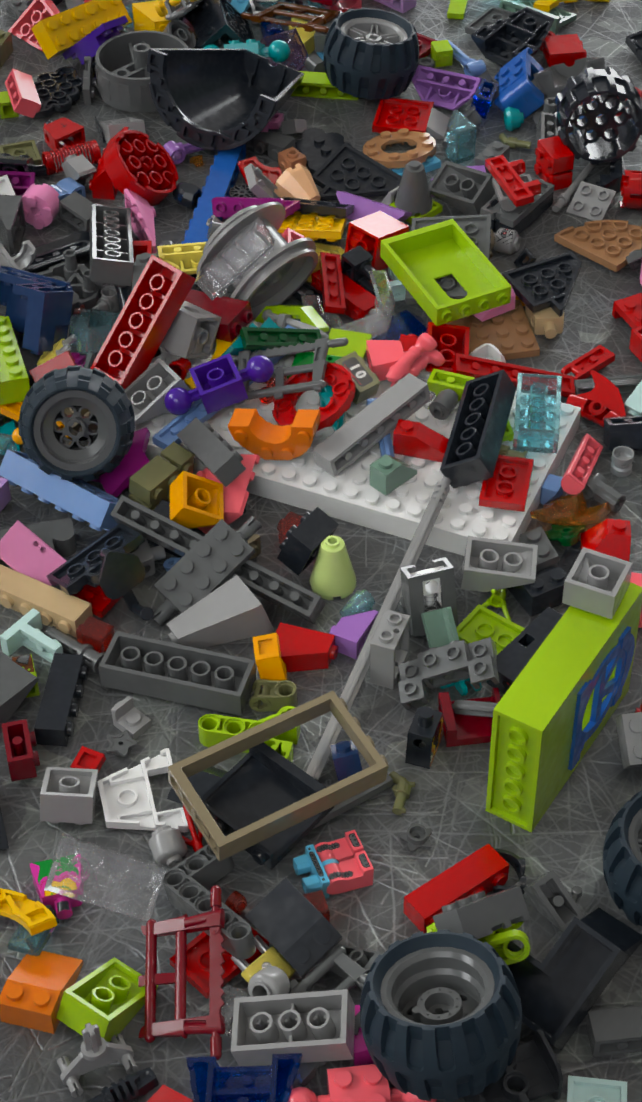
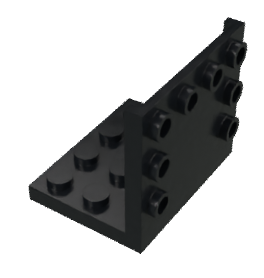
M203 0L193 11L188 12L182 20L190 27L188 28L189 32L195 35L196 45L194 48H204L207 45L213 44L225 33L231 38V41L239 40V42L246 43V40L254 39L250 22L247 19H242L241 13L227 0Z

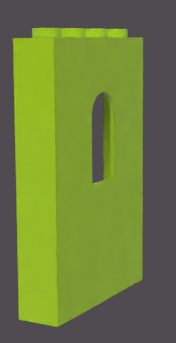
M454 219L381 240L380 257L436 326L510 303L511 285ZM452 274L467 292V296L462 299L450 298L435 279Z

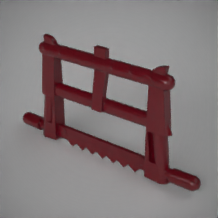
M214 885L210 890V907L212 911L190 917L185 914L159 922L149 919L146 926L141 925V931L146 936L145 975L138 976V987H145V1023L140 1029L139 1038H144L147 1043H152L155 1038L182 1037L187 1039L188 1035L212 1034V1037H210V1057L212 1060L218 1061L222 1056V1037H220V1034H225V1019L221 1015V1008L225 1005L221 998L225 994L221 987L225 983L221 977L225 973L221 966L225 962L221 956L225 952L221 945L225 941L221 935V928H224L225 911L221 908L222 890L220 886ZM210 930L209 1015L186 1018L187 933ZM176 935L175 973H157V937ZM175 984V1020L156 1023V985Z

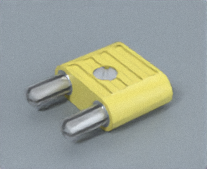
M72 334L67 339L59 340L53 345L52 351H46L41 355L37 366L65 351H71L70 345L78 340L77 336Z
M256 935L254 940L256 948L262 955L249 965L245 959L241 960L233 956L231 957L232 961L242 971L241 976L248 984L255 973L267 966H276L282 969L288 978L296 972L273 946L269 947L259 935Z

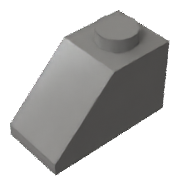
M72 154L66 157V161L61 164L66 178L70 177L78 183L88 179L96 172V168L83 155L76 156Z

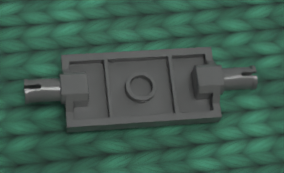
M251 516L238 530H233L221 519L154 584L165 596V602L154 611L153 619L161 626L175 611L183 613L222 586L255 553V550L248 544L247 540L262 525Z

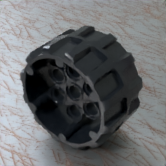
M591 67L585 69L584 73L574 78L573 76L570 77L563 91L556 95L557 112L553 116L561 141L572 151L574 158L578 160L582 158L590 161L591 165H599L602 162H617L627 152H633L637 147L636 143L640 135H642V99L630 77L617 74L615 68L612 67L605 69H593ZM613 98L612 101L606 102L608 99ZM625 100H626L625 103H626L627 109H625L624 105L621 104L620 101H625ZM603 114L602 117L596 118L598 115ZM572 123H574L576 128L580 130H576L575 133H573L574 129Z

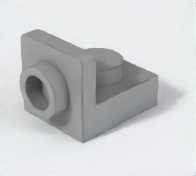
M130 696L117 702L111 709L113 725L122 732L127 730L129 737L133 740L152 727L151 719L134 707L133 698Z

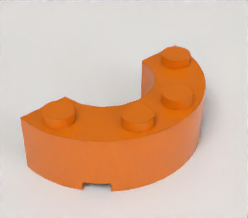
M235 408L228 424V429L236 442L251 453L259 455L264 460H291L303 455L310 448L320 424V410L298 409L292 424L279 426L264 420L259 415L257 409Z

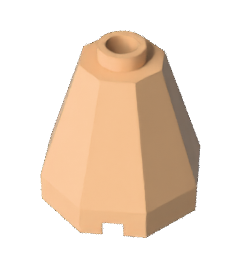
M299 163L295 165V169L287 168L276 180L275 185L277 189H274V192L280 198L291 197L320 201L321 197L310 171Z

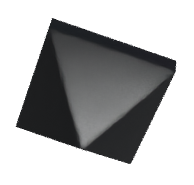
M525 247L514 261V264L518 268L535 263L536 257Z

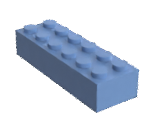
M7 449L0 466V476L8 479L10 485L21 486V491L30 495H38V500L47 504H55V509L64 513H72V518L81 522H89V527L97 531H102V529L110 531L118 525L110 515L119 500L117 497L84 480L74 479L71 482L63 480L60 476L52 473L48 475L38 468L39 465L33 459H30L27 453Z

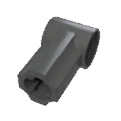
M600 473L591 476L585 488L580 492V495L585 500L592 501L595 499L614 512H618L626 501V496L609 486L607 479Z

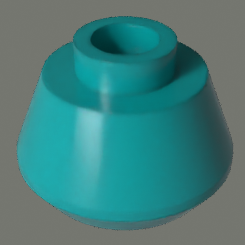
M507 107L504 110L506 130L511 132L521 127V123H524L523 112L513 107Z

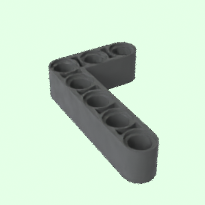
M207 844L167 871L162 881L168 901L182 914H187L188 917L212 911L210 907V892L207 888L233 870L234 862L232 856L219 862L209 844ZM222 902L221 908L225 911L224 928H221V935L225 941L221 945L233 957L241 960L248 959L256 952V944L251 926ZM210 930L204 931L208 936H210Z

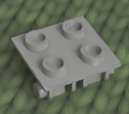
M581 181L566 213L591 221L603 220L609 207L613 208L615 204L613 198L616 191Z

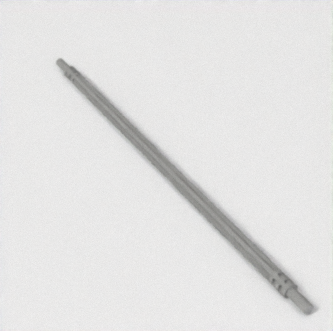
M445 476L437 484L339 697L345 701L349 712L370 667L371 641L387 609L395 611L402 597L400 568L410 565L416 566L448 495L451 480ZM333 714L306 769V773L317 781L331 754L330 745L336 743L342 726Z

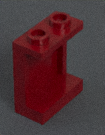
M497 687L493 688L491 697L466 700L498 703L503 696H500ZM440 692L438 694V711L443 713V734L446 747L491 742L493 718L455 714L452 709V704L455 701L450 700L449 692Z

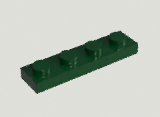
M242 327L239 331L244 350H266L267 348L272 350L274 347L296 346L298 343L302 345L305 342L311 344L315 343L316 339L322 338L319 329Z

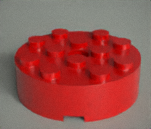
M137 130L124 131L106 148L104 152V169L113 182L112 184L115 189L120 190L123 194V189H129L146 199L150 206H156L177 187L178 172L175 163L159 142L155 144L148 139L149 135Z

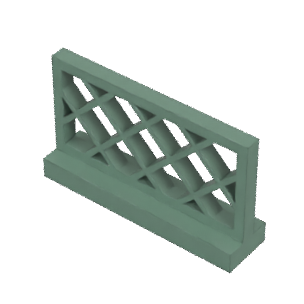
M500 0L499 8L513 13L528 7L553 17L554 23L549 31L558 34L560 27L576 20L577 14L557 7L551 9L550 12L533 8L537 0Z

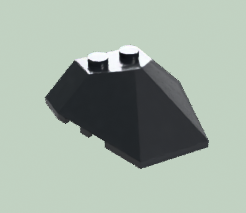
M526 7L509 14V18L501 21V19H498L491 26L486 24L480 27L471 35V38L486 59L504 66L527 47L533 50V53L530 55H535L554 23V18Z

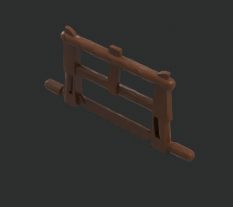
M279 1L277 4L255 15L242 12L240 16L242 19L251 20L255 23L265 21L304 28V31L307 32L315 30L316 32L328 33L329 28L322 25L336 18L340 11ZM304 13H312V14H317V15H320V16L310 15V14H304ZM280 15L309 20V22L304 24L271 17Z

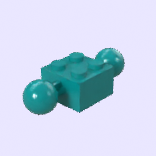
M248 39L246 43L232 40L229 41V44H224V49H247L266 58L270 57L276 63H282L290 56V47L283 40H275L269 47H265L264 44L256 41V39ZM213 44L207 45L203 48L220 49L218 46Z

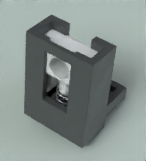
M446 557L432 560L433 568L416 572L415 565L400 568L403 597H401L397 607L402 614L410 615V633L413 637L426 635L421 613L444 607H451L455 625L458 626L454 567Z

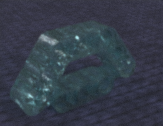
M83 309L81 314H73L70 320L69 333L70 336L75 334L77 341L70 346L77 347V352L79 353L99 352L120 313L98 309Z

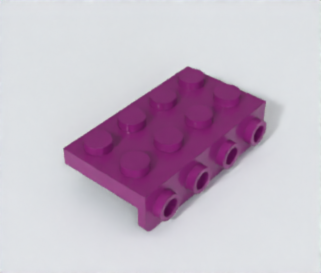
M215 197L212 199L213 215L216 217L228 219L246 207L262 205L268 202H279L285 208V220L287 216L293 215L295 211L300 209V201H290L282 198Z

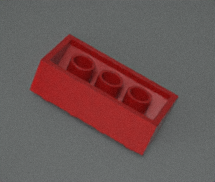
M124 127V128H123L121 131H119L113 138H111V139L108 141V144H107L106 148H107L122 132L129 130V127ZM103 148L102 158H99L98 167L93 179L89 181V190L92 191L93 198L115 200L118 190L114 188L113 182L104 169V152L106 148Z

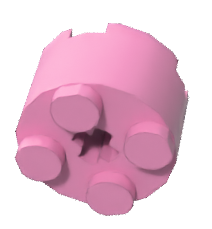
M32 184L22 196L25 221L36 229H43V227L50 225L59 213V193L48 184Z

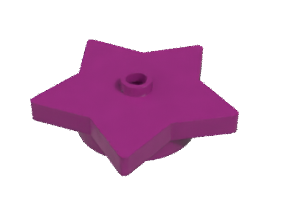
M145 427L134 431L132 445L128 454L121 460L120 465L110 473L106 472L99 476L98 479L91 481L101 483L105 491L115 497H118L123 490L128 489L129 478L150 461L146 456L150 438L148 428Z

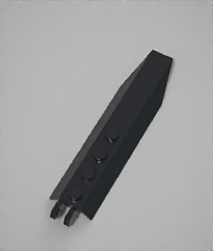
M80 231L35 246V259L24 271L37 274L38 272L49 270V267L65 262L63 252L67 249L75 250L77 259L90 255V232ZM19 252L14 253V254H11L10 256H11V257H14V256H16Z

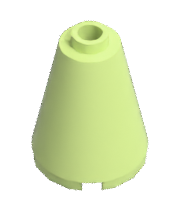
M327 536L321 542L310 576L312 591L326 600H333V597L341 596V599L346 598L356 588V576L344 540L338 536Z

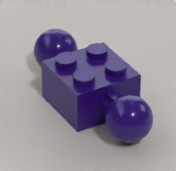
M230 353L189 369L196 388L189 391L180 387L169 390L164 399L165 407L173 415H183L191 409L192 402L201 399L207 414L239 403L248 399L243 382L250 379L256 383L267 382L274 373V365L268 357L256 355L248 361L245 369L238 371Z

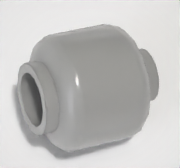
M166 825L152 832V837L148 844L157 864L174 867L183 861L182 857L187 853L188 849L179 829Z
M276 966L262 968L251 977L248 984L250 997L289 994L290 980L287 974Z

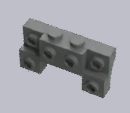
M491 637L469 644L464 640L452 641L448 645L438 648L432 647L425 652L418 653V659L399 664L401 681L398 682L400 700L406 710L411 709L412 702L421 700L424 704L429 703L427 686L431 690L470 678V682L475 689L481 688L480 683L487 680H492L494 684L500 683L497 670L496 644Z

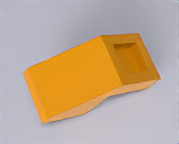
M271 633L252 637L255 661L260 679L287 680L286 664L281 659L278 634Z

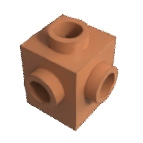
M291 147L278 152V165L282 172L289 167L295 169V165L298 163L306 167V156L296 148Z

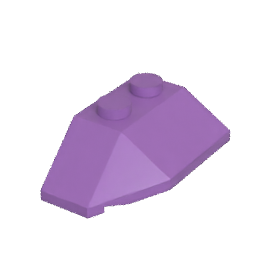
M418 65L412 79L422 101L434 102V107L456 111L474 97L482 81L479 77Z
M345 191L336 192L340 203L354 205V212L347 216L351 220H357L378 211H382L401 222L412 215L411 212Z

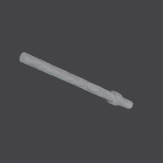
M589 162L568 189L559 195L556 200L557 202L552 207L554 212L557 213L562 207L567 205L581 181L585 180L596 165H591Z

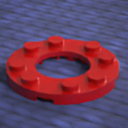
M330 362L327 364L324 381L326 385L332 387L333 396L330 397V402L325 407L319 408L320 424L317 431L325 427H331L337 419L349 410L354 399L356 390L354 379L349 371L340 364ZM313 372L292 375L284 382V385L312 381ZM304 392L284 394L283 399H273L275 405L272 414L279 426L293 423L297 413L295 408L297 400Z

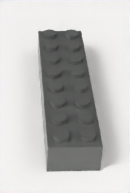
M92 204L89 225L90 282H94L97 285L114 284L116 287L121 288L131 286L134 266L131 209Z

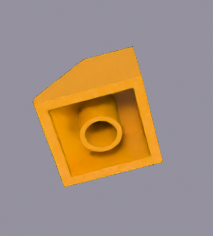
M182 471L171 483L170 520L189 529L215 525L221 519L224 520L223 484L186 471Z

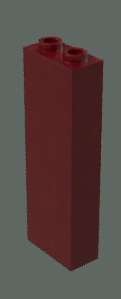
M192 289L185 301L222 317L215 337L218 340L232 342L240 334L241 328L246 327L253 320V312L248 301Z

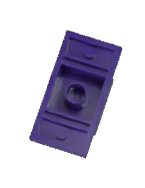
M126 16L101 24L62 53L65 60L69 58L75 60L78 58L81 64L84 65V56H91L92 61H94L98 48L110 38L120 35L119 31L123 30V25L128 22Z

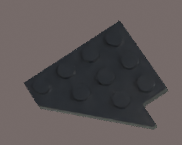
M344 142L312 175V178L316 185L323 188L319 193L320 201L338 200L337 191H345L361 197L386 196L388 192L400 185L402 176Z
M572 251L504 272L502 276L511 284L514 293L532 313L551 307L560 317L563 315L581 270L582 261Z

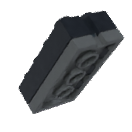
M538 179L541 183V193L534 196V202L518 206L512 211L503 210L496 195L480 209V215L491 214V229L494 233L499 228L516 230L519 235L553 204L554 185L545 182L543 179Z

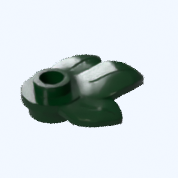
M558 519L552 522V529L544 532L549 541L558 540L562 546H572L578 543L580 533L585 531L586 525L583 522L572 524L570 520Z

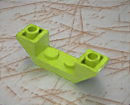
M270 305L266 306L254 320L264 323L262 314L265 310L269 309L277 315H291L292 319H300V322L315 326L323 332L329 331V326L312 306Z

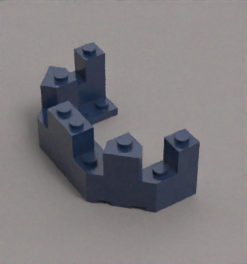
M1 266L0 305L6 306L5 317L9 316L12 327L20 334H24L22 348L29 349L32 354L43 355L46 351H52L55 343L61 339H67L74 294L71 283L13 267Z

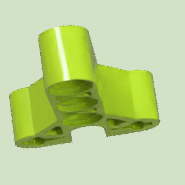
M282 707L278 713L258 721L217 714H205L198 720L199 741L203 746H214L296 707ZM300 725L264 743L290 762H293V744L298 743L301 730Z

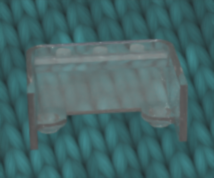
M369 271L376 295L375 309L377 313L343 325L338 314H324L319 295L301 296L303 305L312 306L329 326V331L325 332L328 335L331 328L372 334V338L384 334L390 329L395 308V300L386 271Z

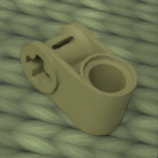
M258 679L253 682L252 689L254 694L249 702L253 710L257 712H278L285 706L298 707L297 688L294 682Z

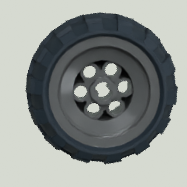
M81 365L68 366L59 370L54 369L34 383L27 392L20 408L18 420L19 435L22 438L23 448L28 457L33 459L39 465L38 468L46 474L50 475L52 473L60 476L63 480L71 482L74 479L87 482L98 479L99 476L106 472L110 473L120 465L124 456L128 454L135 431L134 409L123 387L116 380H112L105 375V372L96 368H83ZM70 407L74 413L67 415L64 409ZM88 409L90 415L83 416L81 410ZM62 421L65 426L60 428L56 422ZM74 422L81 424L82 427L79 428V431L71 428ZM94 423L98 428L92 431L88 426ZM81 437H86V438H88L87 440H84V441H80V440H79Z

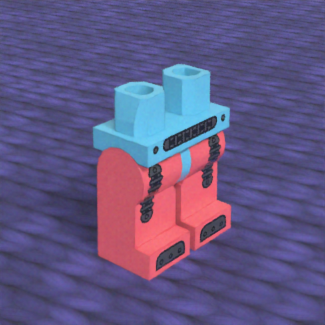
M355 830L345 832V837L331 842H321L315 846L313 844L305 846V854L293 858V868L296 875L308 872L311 875L302 878L301 884L306 896L319 893L321 899H326L330 895H337L373 885L374 868L365 850L363 851L364 847Z

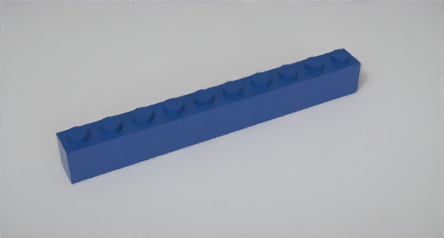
M246 144L229 150H218V154L214 156V164L210 166V175L206 177V185L202 187V196L198 197L197 208H194L193 219L189 221V230L185 231V240L181 244L208 241L207 232L209 226L206 225V222L213 215L212 199L215 197H230L229 191L235 186L240 173L237 164L246 157Z

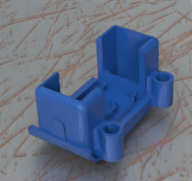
M529 47L500 68V71L494 77L499 83V96L495 99L494 104L503 113L507 107L519 109L520 112H523L524 119L544 105V94L531 82L534 79L533 74L544 70V68L530 55L533 53V50Z

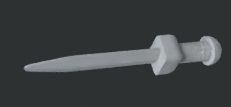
M269 309L265 310L262 314L264 321L271 318L280 328L290 325L296 329H319L292 319L291 315L288 314L277 315ZM320 330L322 338H329L328 334Z

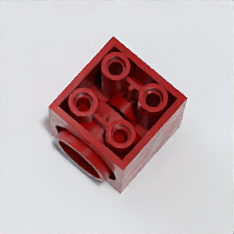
M382 211L349 222L344 253L360 245L373 256V268L377 271L388 268V265L380 257L381 240L407 233L410 226Z

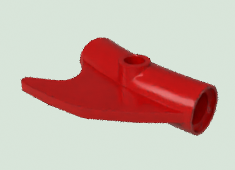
M591 370L590 373L595 383L594 388L587 393L570 394L566 404L580 407V417L604 428V418L626 416L625 405L619 388L600 373Z

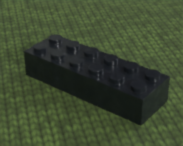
M504 369L466 381L440 467L442 474L451 480L450 485L453 489L468 486L478 481H485L493 477L517 389Z

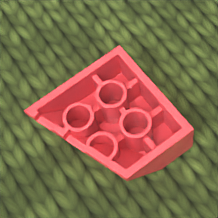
M34 0L8 32L43 52L31 28L39 21L61 12L52 0Z
M240 454L243 458L241 463L246 470L227 487L223 485L224 521L228 525L243 515L249 492L246 489L249 482L254 480L255 473L252 470L254 464L259 463V455ZM207 468L196 473L198 476L221 483ZM215 525L198 527V529L207 534Z

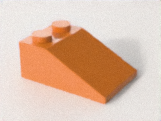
M31 948L8 977L0 994L1 1022L55 1034L60 1022L56 1017L63 993L76 983L84 963L83 960Z

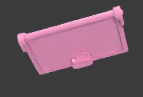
M19 520L15 522L0 540L1 560L13 570L50 586L52 584H50L46 576L67 562V560Z

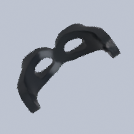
M495 849L515 869L519 880L513 886H494L493 894L520 886L522 894H524L523 888L526 887V875H524L526 867L525 858L519 857L507 850Z

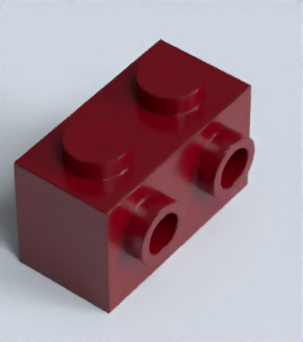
M27 719L2 723L11 781L37 777L35 766H40L38 750L32 751V747L37 746L34 731L29 732Z

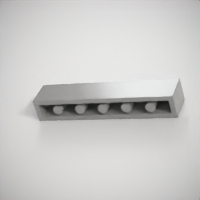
M408 373L312 449L316 465L333 477L338 475L394 430L399 419L406 420L431 400L428 384Z

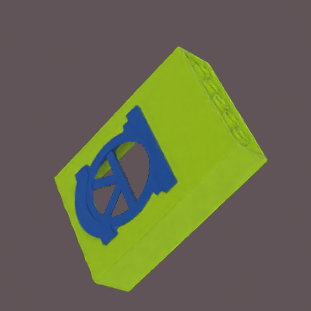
M630 582L612 619L570 606L493 709L485 811L531 833L629 691L642 607V587Z

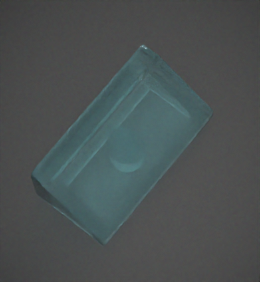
M45 905L55 916L58 925L60 919L57 918L56 912L51 905ZM20 924L7 947L9 950L38 956L56 926L31 936L28 930Z

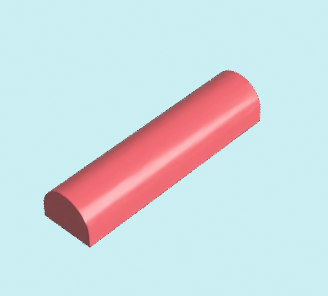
M589 434L582 438L561 480L562 489L571 495L578 494L585 488L603 449V446Z

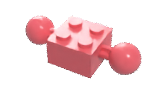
M375 1064L327 1069L328 1095L317 1096L309 1088L296 1087L284 1096L282 1102H436L437 1099H431V1101L421 1100L416 1095L409 1092L405 1094L396 1087L389 1088L388 1080L382 1075Z

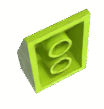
M112 958L64 991L56 1018L81 1035L82 1030L85 1029V1024H97L100 1036L106 1042H110L112 1037H117V1034L121 1033L145 1005V987H138V976H141V974L117 958Z

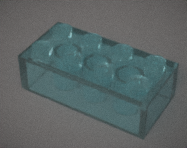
M518 373L512 450L557 454L562 376Z

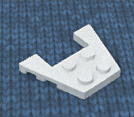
M169 748L161 750L160 755L150 759L147 757L140 760L141 764L129 770L126 767L97 781L106 828L155 831L162 826L169 825L171 828L179 829L180 832H189L183 807L156 812L148 777L168 773V766L173 764Z

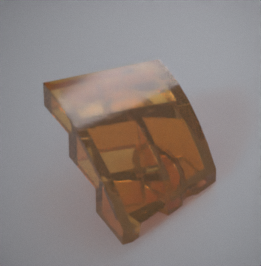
M581 491L575 495L561 496L543 505L544 508L531 511L530 514L532 518L542 522L577 526L599 523L611 512L609 503L587 508L583 492Z

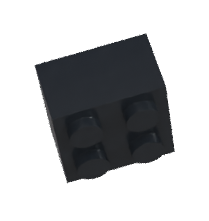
M319 507L312 513L307 511L300 519V524L298 526L294 524L286 533L287 538L279 546L281 552L277 559L298 576L317 557L321 542L327 536H333L339 525Z

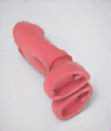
M422 333L418 337L415 346H411L406 354L389 368L386 378L389 382H392L391 387L408 373L417 377L429 363L434 366H442L445 363L444 356L435 349L438 345L431 335Z

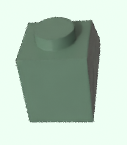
M385 454L370 464V486L386 496L417 474V470L404 461Z

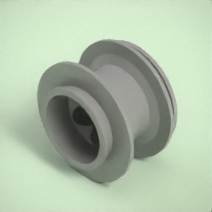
M279 202L252 205L228 218L206 242L203 255L197 266V275L204 282H212L226 277L235 288L230 298L250 302L253 320L257 318L266 306L281 305L306 282L318 263L319 256L316 253V244L311 238H300L287 243L278 232L286 214L284 206Z

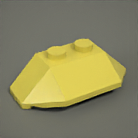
M206 242L157 246L158 257L188 275L197 274V266L203 255Z

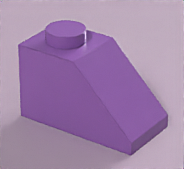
M372 610L342 617L337 625L332 626L329 634L335 635V645L338 646V653L354 659L358 658L378 611Z

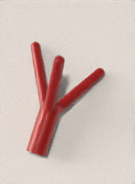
M183 806L193 840L182 837L185 844L193 847L194 852H197L204 847L202 844L203 835L199 829L198 834L196 833L193 820Z

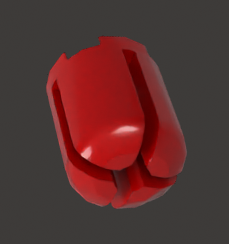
M624 169L625 175H622L620 186L623 200L619 201L620 208L642 210V171Z

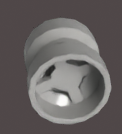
M618 446L613 449L610 465L612 474L618 477H626L632 473L634 451L631 448Z

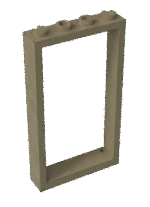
M330 691L168 766V781L220 862L386 781L389 765L385 756L380 755L375 749L372 738L364 734L359 720L355 716H351L345 701L342 698H338L334 691ZM331 711L370 767L224 836L188 780V777Z

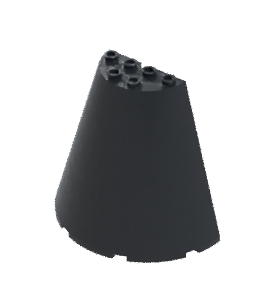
M150 48L147 58V72H150L151 82L148 85L151 97L167 126H171L177 132L176 135L187 143L211 151L237 148L255 138L297 89L305 74L281 63L272 66L270 59L247 49Z

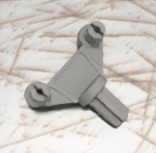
M91 1023L85 1024V1029L82 1030L84 1041L81 1044V1052L71 1063L67 1056H63L64 1063L61 1057L57 1060V1064L62 1072L60 1075L62 1083L68 1086L71 1096L74 1098L77 1097L76 1090L79 1096L83 1094V1089L78 1081L80 1076L115 1061L123 1063L127 1074H132L131 1069L133 1073L138 1071V1066L133 1059L134 1052L131 1046L126 1045L123 1036L117 1034L118 1040L116 1036H113L111 1039L112 1043L106 1042L100 1036L99 1026L97 1024L91 1025Z

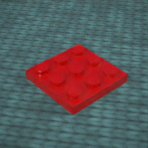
M398 98L381 99L373 121L372 132L380 134L384 131L396 132L399 129L406 128L409 131L426 133L431 109L434 108V102Z

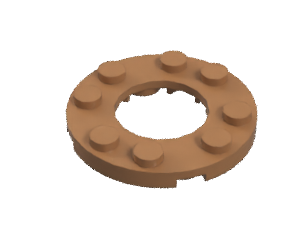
M403 128L396 132H381L379 136L370 139L364 144L363 153L387 168H405V165L410 161L416 160L423 163L428 156L433 157L436 153V142L429 133L409 131V129ZM404 142H407L410 146H416L415 149L405 153H387L383 151L386 149V145L391 147L397 143L404 145Z

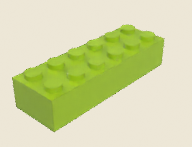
M0 316V405L24 401L27 392L30 390L28 374L9 316Z

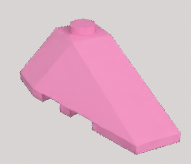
M123 189L125 208L131 209L133 232L139 241L152 240V254L157 253L154 218L156 217L155 208L150 206L146 199L131 190Z

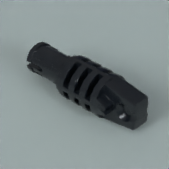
M148 1067L126 1075V1079H119L118 1084H115V1082L111 1083L110 1088L107 1086L103 1087L101 1094L86 1102H133L134 1098L136 1100L141 1099L142 1096L157 1087L159 1083L153 1070Z

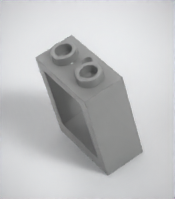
M387 609L370 644L371 684L394 689L400 676L399 664L405 663L409 657L410 615Z

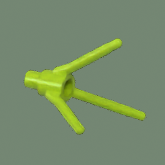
M506 588L492 589L491 597L481 606L485 608L490 605L495 608L500 607L504 617L511 621L505 601Z

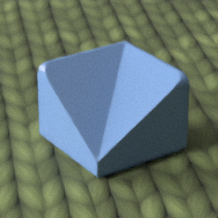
M552 474L547 476L541 487L540 502L542 505L549 503L564 493L561 487L563 477Z

